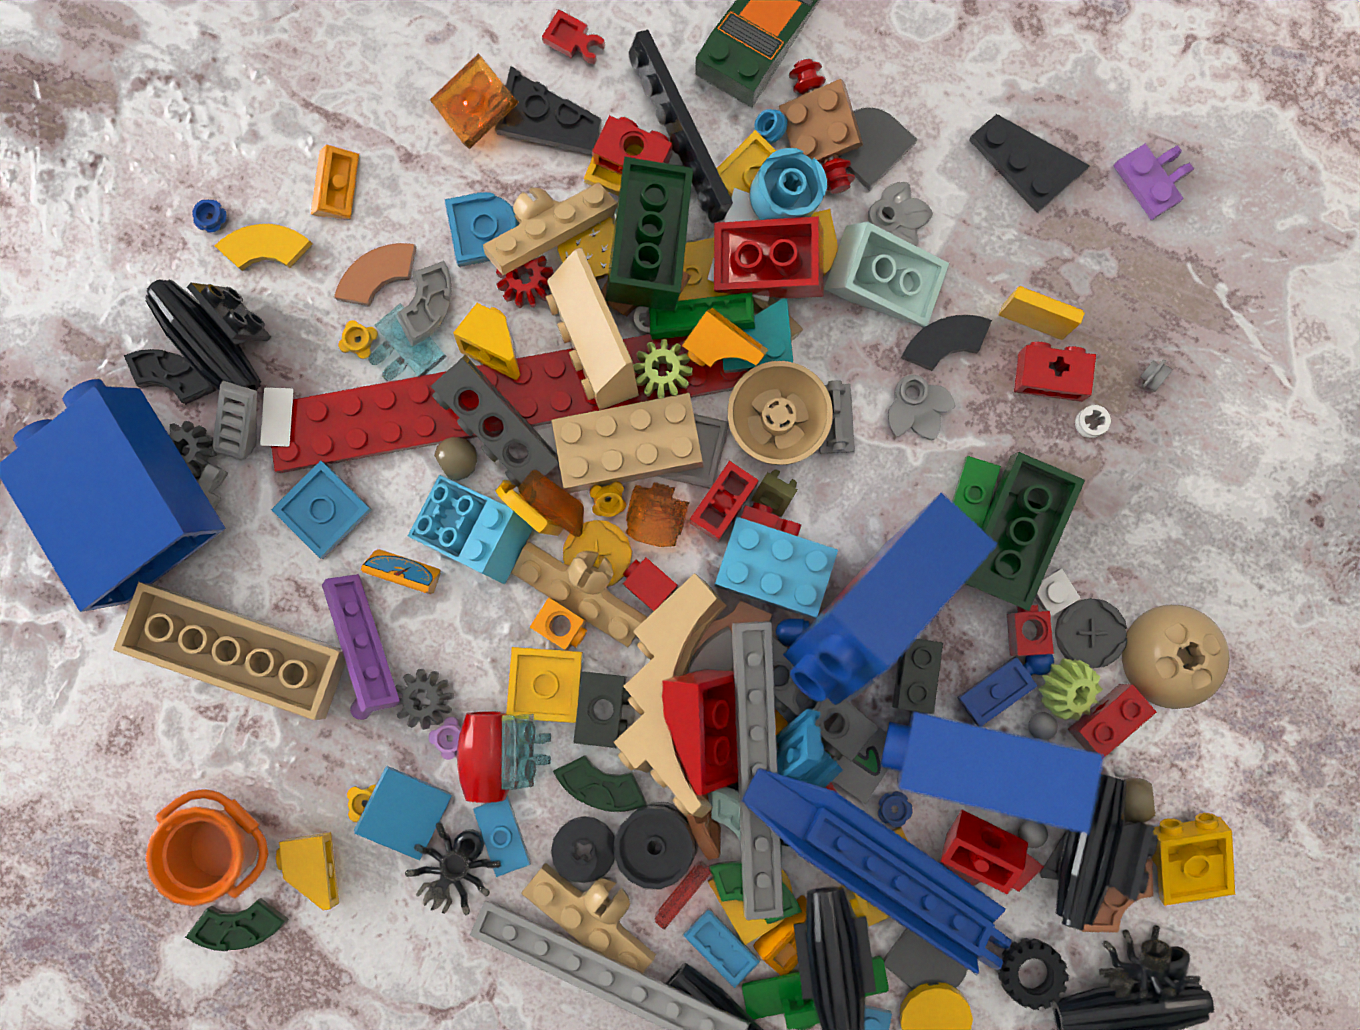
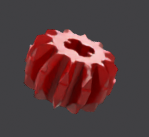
M544 255L532 259L505 275H502L498 269L496 270L497 276L501 278L496 285L499 291H505L503 297L506 302L515 299L516 306L522 308L525 300H528L530 306L535 308L536 301L534 298L537 296L541 300L546 301L545 296L547 294L543 289L549 290L547 280L554 274L552 267L546 266L547 259ZM528 274L530 282L523 284L521 276Z

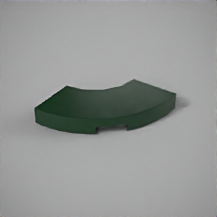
M586 755L553 770L557 780L571 796L591 807L609 812H624L647 805L633 772L621 775L605 773L593 766Z
M262 898L256 900L248 909L239 912H224L210 906L204 911L185 938L211 950H240L250 948L265 941L280 930L289 919Z

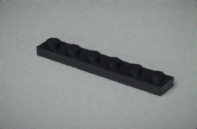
M649 30L636 32L632 46L629 49L630 63L633 68L637 69L642 79L644 92L651 98L656 108L657 119L661 125H664L670 137L673 152L678 154L684 167L693 168L692 185L698 195V203L701 210L706 212L711 224L722 221L733 201Z

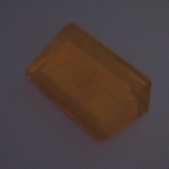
M532 470L518 487L520 494L532 507L573 536L580 537L583 534V504L542 473Z

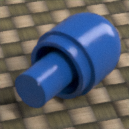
M792 618L782 620L776 628L778 641L790 647L808 628L809 621Z

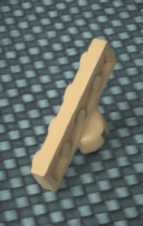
M599 182L561 202L553 200L541 188H529V192L536 200L533 201L525 192H522L513 205L515 218L520 224L483 244L484 253L500 273L505 275L611 217L617 209L618 203Z
M528 542L522 549L511 573L626 647H629L636 637L633 631L647 616L608 591V584L613 576V569L609 560L604 558L597 569L593 565L599 553L582 551L576 555L569 566Z
M545 863L521 893L582 945L643 973L656 956L652 950L621 925L620 919L629 909L630 900L623 888L612 899L608 897L609 891L616 884L613 880L608 878L598 879L588 891L582 892Z

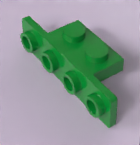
M882 956L872 957L876 992L865 993V997L889 991ZM800 972L743 983L741 986L746 1013L753 1020L784 1014L787 1030H808L813 1028L815 1024H820L813 998L803 999Z

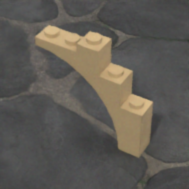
M695 573L633 631L640 639V642L637 644L638 648L651 661L623 687L631 695L627 699L628 702L642 716L614 741V744L621 751L618 754L619 759L631 771L636 769L645 773L650 771V774L663 788L668 786L674 793L675 797L672 800L684 815L688 816L691 814L703 818L712 809V806L704 795H696L665 722L662 701V680L686 674L694 650L707 628L727 606L706 581Z

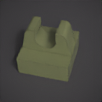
M775 469L771 473H766L752 501L771 507L773 509L772 513L782 517L798 490L796 489L797 482L792 479L787 484L777 478L780 471Z

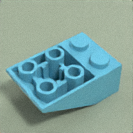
M439 475L408 537L505 585L533 527L510 507Z

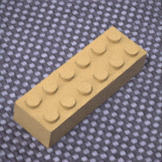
M141 582L137 585L113 648L114 651L312 720L326 719L346 664L342 649L154 584Z

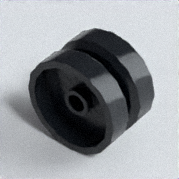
M651 802L638 808L620 825L614 839V857L619 870L631 883L644 889L660 890L674 885L687 873L698 851V844L686 815L669 802ZM651 841H658L661 844V850H656L655 843Z

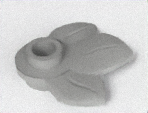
M896 182L886 187L882 193L881 200L876 201L869 208L868 222L917 246L919 241L915 229L925 225L931 219L933 212L924 201L911 198L909 183ZM882 212H884L885 214H887V216L889 217V219L884 218V216L882 215Z
M905 376L897 384L895 390L897 400L888 410L889 426L895 436H900L912 428L921 437L934 440L937 438L941 427L940 413L955 408L953 397L946 388L938 385H929L921 376ZM907 388H915L918 391V397H908L906 393Z

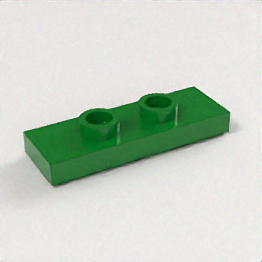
M750 292L681 300L677 302L674 311L649 308L651 338L656 340L689 336L706 311L714 308L742 330L754 329L753 294Z
M967 456L963 463L952 502L982 529L1001 466Z

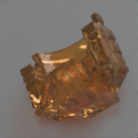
M654 482L651 488L635 485L626 515V521L628 522L626 534L638 542L657 547L676 546L678 535H681L690 502L673 498L676 487L665 486Z

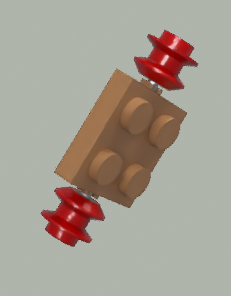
M804 59L794 65V69L789 73L790 79L798 80V83L793 87V91L802 96L779 105V109L787 118L786 132L791 148L804 151L803 154L811 159L815 158L820 164L825 162L822 167L827 178L826 190H830L832 194L841 193L851 187L850 183L855 180V175L847 174L846 172L851 162L838 158V156L864 146L845 82L840 78L823 86L826 78L824 76H817V72L822 68L821 63L813 62L812 59Z

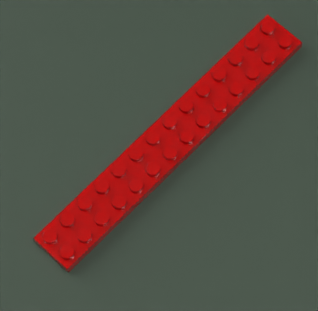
M647 334L622 340L634 365L642 363L637 358L638 351H643L649 355L647 344L652 342L656 350L661 349L660 343L663 339L652 340L651 335ZM689 336L665 338L664 340H667L668 344L667 350H671L673 345L678 343L681 346L678 356L687 354L688 350L682 345ZM573 348L516 358L520 372L517 380L485 364L477 366L532 427L551 424L552 419L599 411L595 399L588 400L584 392L581 380L586 378L583 370L576 372L569 355V352L574 350ZM723 358L719 359L711 367L707 364L700 366L690 359L684 365L692 368V375L684 377L688 381V387L684 389L678 385L675 386L678 395L690 393V398L730 391L734 389L740 378L748 371L724 373ZM664 363L659 364V369L654 368L658 370V375L661 377L666 376V371L671 372L667 369V364ZM445 371L293 399L290 445L288 447L271 446L275 472L285 473L315 467L320 461L328 465L437 445L444 439L453 436L465 439L477 436L475 434L469 436L457 423L458 415L451 408L448 410L442 408L432 396L435 391L430 386L447 372ZM635 373V378H637L641 374ZM647 384L637 386L638 396L605 409L658 399V390L655 389L650 396H647L644 393ZM465 390L461 393V401L465 406L473 408L479 405V397L474 391ZM664 390V398L671 397L669 390ZM491 416L485 419V427L489 432L500 433L503 431V422L498 417Z

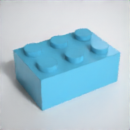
M737 517L714 587L815 619L819 613L838 549Z

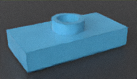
M508 796L504 801L486 803L473 809L490 861H500V867L493 868L496 877L531 864Z
M709 908L683 933V936L734 988L760 963V960Z

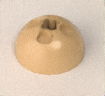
M788 361L766 362L745 373L732 390L727 411L731 433L741 449L754 459L772 465L793 464L812 455L827 438L833 419L831 398L820 378L806 367Z
M1162 605L1140 615L1127 631V644L1122 652L1124 672L1130 684H1133L1143 697L1152 704L1170 709L1193 707L1212 697L1223 684L1228 673L1230 661L1228 644L1217 624L1204 613L1183 605ZM1186 647L1190 650L1191 656L1189 655V652L1186 650Z

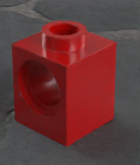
M646 557L641 563L636 559L623 573V576L627 578L623 585L653 612L678 588V585Z
M1032 605L1030 611L1017 607V613L1007 614L1010 656L1054 654L1050 611H1039L1038 605ZM1028 620L1033 622L1037 629L1036 636L1032 640H1028L1022 632V627Z

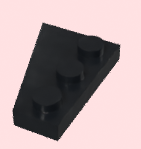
M510 66L495 126L496 134L592 155V150L600 135L601 118L569 99L559 97L549 91L545 85L538 81L530 80L523 76L521 71Z
M998 114L994 115L973 133L969 139L1036 213L1040 212L1090 167L1087 163Z

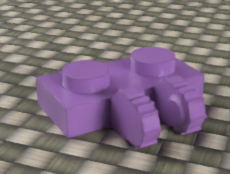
M1145 143L1119 159L1113 165L1151 220L1184 199L1174 183L1194 170L1191 163L1182 165L1169 176L1162 168L1163 165L1172 162L1182 153L1178 145L1156 159Z

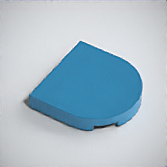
M480 192L444 199L458 267L490 261L484 253L483 244L519 225L515 218L513 207L493 193Z

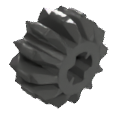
M184 421L181 427L175 423L170 424L169 436L193 476L200 478V468H205L210 464L207 462L208 457L217 456L214 450L209 449L213 445V437L205 436L206 428L201 425L194 427L193 423L189 421ZM185 446L189 449L187 455L182 453Z
M424 669L417 670L416 679L411 674H405L403 678L408 687L404 685L395 686L396 691L403 694L402 698H399L400 702L397 705H403L404 707L397 713V717L402 719L410 714L408 727H415L420 720L423 730L430 728L431 720L437 725L443 723V718L438 711L446 714L452 711L450 706L443 703L444 700L454 699V693L443 694L442 691L448 687L450 682L442 680L436 684L439 678V672L432 671L428 678ZM426 690V698L430 700V704L420 707L421 701L416 698L417 694L425 693Z

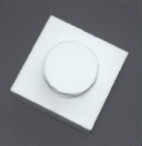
M1058 569L1043 578L1035 597L1044 611H1050V616L1055 615L1081 599L1063 569Z

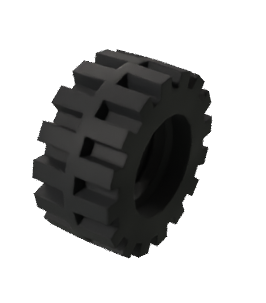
M1023 938L1019 943L1015 941L1011 943V948L1008 951L1005 949L1002 953L1004 956L1002 961L1004 962L1000 972H998L999 980L1002 982V987L1006 993L1025 1008L1030 1007L1032 1010H1039V1007L1042 1006L1045 1009L1050 1008V1003L1053 1001L1058 1003L1061 1000L1059 997L1060 993H1065L1067 990L1065 981H1069V974L1065 970L1067 966L1065 961L1062 960V956L1050 945L1033 938V940H1029L1028 938ZM1029 959H1039L1043 961L1047 968L1045 981L1036 988H1027L1019 980L1021 965Z

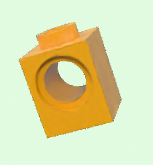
M549 597L530 625L531 629L567 651L571 646L577 648L588 630L583 628L587 622L586 620ZM560 616H566L571 623L570 631L564 636H557L552 628L554 620Z

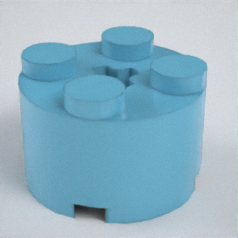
M784 148L773 152L761 165L750 187L751 206L760 220L811 217L822 202L827 189V178L822 165L815 158L811 159L803 154L804 151L797 148Z

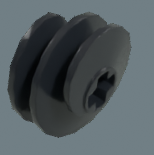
M581 816L569 820L558 830L552 842L551 856L553 865L558 873L569 881L582 883L596 881L608 873L615 861V837L613 832L604 822L594 817ZM578 842L582 845H587L588 843L592 845L593 848L589 852L592 855L591 857H588L586 854L581 856L577 854Z

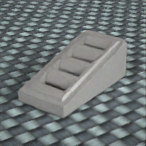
M226 381L220 384L213 435V450L215 452L238 459H246L255 448L257 391ZM231 399L243 402L245 406L233 403Z

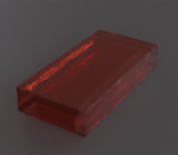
M702 860L694 865L655 913V923L663 930L666 929L711 874L709 866Z

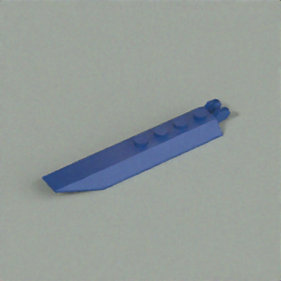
M760 768L756 771L741 801L800 857L974 974L978 975L979 973L978 960L991 968L1001 969L1004 961L985 947L988 941H990L999 948L1007 950L1010 948L1012 940L994 928L995 924H993L1005 912L1006 908L835 791Z

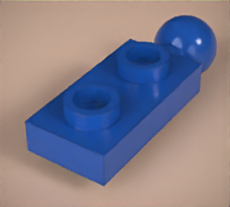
M1053 654L1027 655L1026 663L1023 665L1017 657H1013L957 698L976 725L981 727L1038 686L1031 676L1034 674H1048L1051 671V664H1054Z

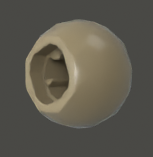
M454 436L444 439L436 447L434 454L446 476L451 480L457 481L469 477L475 471L478 461L475 447L465 438Z
M1137 777L1124 779L1127 781L1124 819L1131 823H1136L1137 821L1148 822L1155 816L1152 783Z

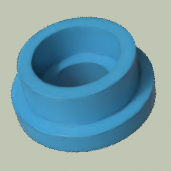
M767 109L757 116L754 128L771 144L778 141L784 135L787 129V118L779 110Z

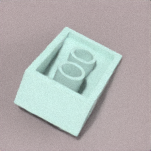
M870 222L846 225L824 290L857 305L926 327L929 324L949 263Z

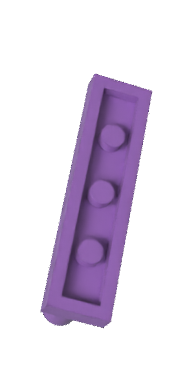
M359 574L325 579L322 588L357 697L350 707V712L354 718L365 720L373 711L395 707L400 700Z

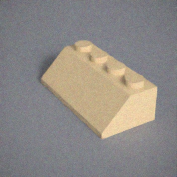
M582 247L575 249L547 280L551 294L545 296L552 316L556 314L560 316L562 322L558 323L557 327L563 342H571L574 349L569 352L576 372L583 370L586 379L581 380L587 399H595L599 410L636 397L639 394L633 362Z

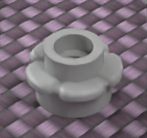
M1163 359L1159 364L1154 360L1140 376L1145 380L1142 385L1143 388L1147 386L1155 392L1173 370L1164 364L1166 360Z

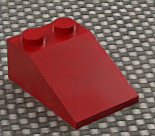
M819 216L714 223V291L730 294L752 292L753 295L788 299L824 297L823 228Z
M703 669L662 680L664 719L695 794L702 796L738 782L734 671Z

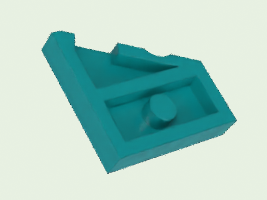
M787 298L777 301L756 314L754 329L743 330L769 350L757 365H754L740 358H723L724 373L749 371L766 362H793Z

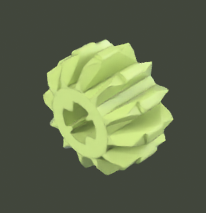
M664 339L660 343L661 349L656 350L652 342L647 344L649 355L643 351H638L637 358L642 363L633 365L634 372L641 374L636 378L637 386L647 384L644 390L647 396H650L657 389L658 399L665 397L664 390H669L671 396L678 395L675 385L686 389L688 381L684 377L692 375V368L684 366L690 361V358L687 354L678 356L681 346L676 343L671 350H667V340ZM664 363L667 364V369L671 372L666 371V376L661 377L658 375V370L654 368L659 369V364Z
M1062 658L1059 665L1051 664V673L1049 675H1042L1045 684L1038 689L1043 695L1041 703L1060 719L1067 720L1069 718L1078 721L1082 714L1090 715V706L1093 703H1099L1096 695L1103 690L1098 684L1100 676L1081 660L1077 661L1074 659L1072 661L1071 659Z

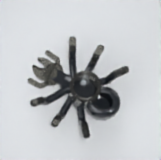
M438 822L435 826L445 844L446 854L444 857L434 848L424 847L420 844H416L414 849L421 854H428L440 862V867L423 866L407 870L405 876L414 877L422 874L440 875V879L423 883L416 896L419 897L425 888L429 887V890L425 893L423 905L426 906L430 900L434 899L431 911L438 909L446 899L447 903L442 910V913L445 914L453 901L450 895V884H454L461 898L463 914L468 915L470 913L468 894L460 880L462 878L475 884L478 891L485 897L489 896L490 891L483 885L482 880L468 872L470 869L478 867L500 868L501 862L489 861L487 859L473 861L479 857L484 847L482 835L474 829L464 830L458 834L452 848L450 835L446 833L443 824Z
M1158 925L1153 926L1151 939L1142 943L1140 958L1135 954L1130 932L1127 929L1123 930L1128 959L1133 963L1120 961L1115 947L1108 941L1102 943L1103 947L1109 951L1115 968H1100L1099 974L1104 975L1103 978H1109L1108 985L1117 991V998L1130 996L1131 989L1136 980L1141 981L1139 1001L1145 1003L1148 997L1147 986L1149 980L1158 998L1164 1002L1167 1001L1169 995L1172 997L1176 993H1181L1187 984L1200 983L1201 978L1199 976L1187 975L1190 955L1186 949L1180 946H1169L1167 943L1158 940L1160 931ZM1160 982L1165 983L1168 987L1163 990Z

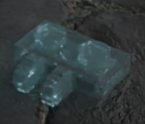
M401 303L374 325L387 340L369 355V362L372 365L381 363L391 355L394 349L400 354L382 372V377L386 381H391L397 377V375L405 370L407 365L419 377L426 375L447 357L430 336L421 343L411 346L396 318L397 312L404 308Z
M534 714L502 715V789L515 790L533 787L536 765L551 764V756L546 754L534 755V743L545 744L546 742H551V733H536Z

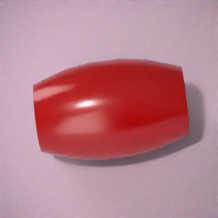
M496 711L466 713L457 746V769L466 801L475 803L504 801L512 783L515 767L514 737L507 713Z

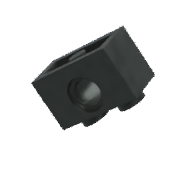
M916 638L899 657L892 708L934 714L943 642Z
M582 671L573 743L617 748L614 741L627 730V719H621L623 705H629L627 699L631 696L623 687L626 684V676ZM600 699L608 700L613 706V714L607 720L599 719L594 713V706Z

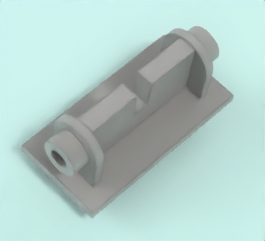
M840 380L829 381L825 387L831 398L833 419L829 434L820 446V454L855 452L851 384H842Z

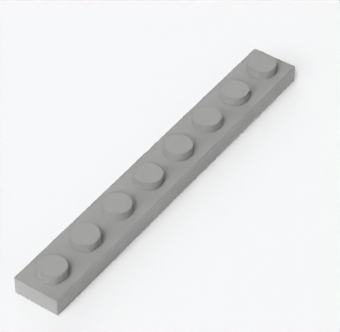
M771 622L732 623L744 917L747 920L783 917L780 837L741 801L759 768L777 774Z
M484 901L470 933V936L667 1030H747L750 1024L490 901Z

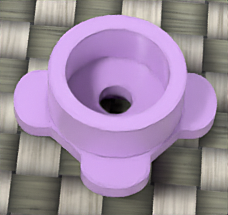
M455 717L446 718L443 726L429 733V742L435 744L436 748L441 751V756L447 760L453 759L456 756L461 728L458 726L459 722ZM448 735L453 736V740L451 742L447 740Z

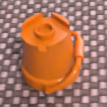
M194 790L174 799L155 815V820L159 825L149 838L145 857L148 875L158 892L176 904L195 907L213 903L225 894L235 899L250 887L265 869L268 858L266 838L259 829L260 824L235 799L231 800L222 793L212 790ZM202 798L217 801L225 807L224 810L201 806L177 810L180 806L191 800ZM257 851H259L256 866L251 871V873L236 886L237 880L247 870V868L253 864L257 856Z

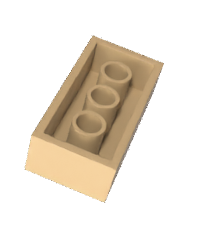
M690 393L551 420L563 488L568 493L589 490L594 485L607 486L616 481L626 483L657 477V475L677 473L704 467Z

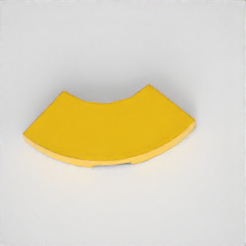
M256 224L233 231L214 246L243 271L251 264L265 260L280 262L286 267L291 268L313 243L299 232L288 227L275 224Z

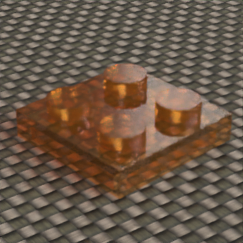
M479 53L430 99L461 142L469 149L519 103Z

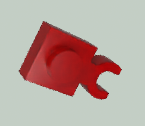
M560 9L557 10L542 35L544 44L570 58L573 57L577 50L589 64L597 62L596 55L589 52V48L597 46L604 50L606 47L605 40L601 36L596 34L586 35L588 32L587 24Z
M753 503L752 507L745 505L741 518L795 536L799 535L801 524L773 515L771 507L759 503Z

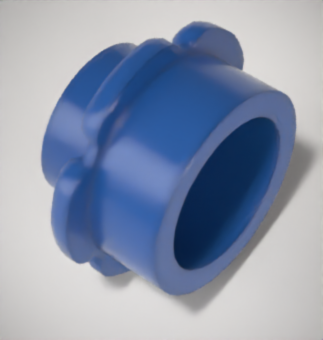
M201 200L196 203L192 211L195 226L200 230L205 229L209 233L218 231L221 228V224L225 223L227 219L226 210L221 208V204L216 200ZM208 214H213L211 219L207 218Z
M897 791L893 792V794H884L878 802L880 809H878L877 813L880 820L885 824L889 823L892 827L903 826L911 818L913 812L912 804L908 803L907 796ZM893 806L898 807V811L895 813L891 810Z

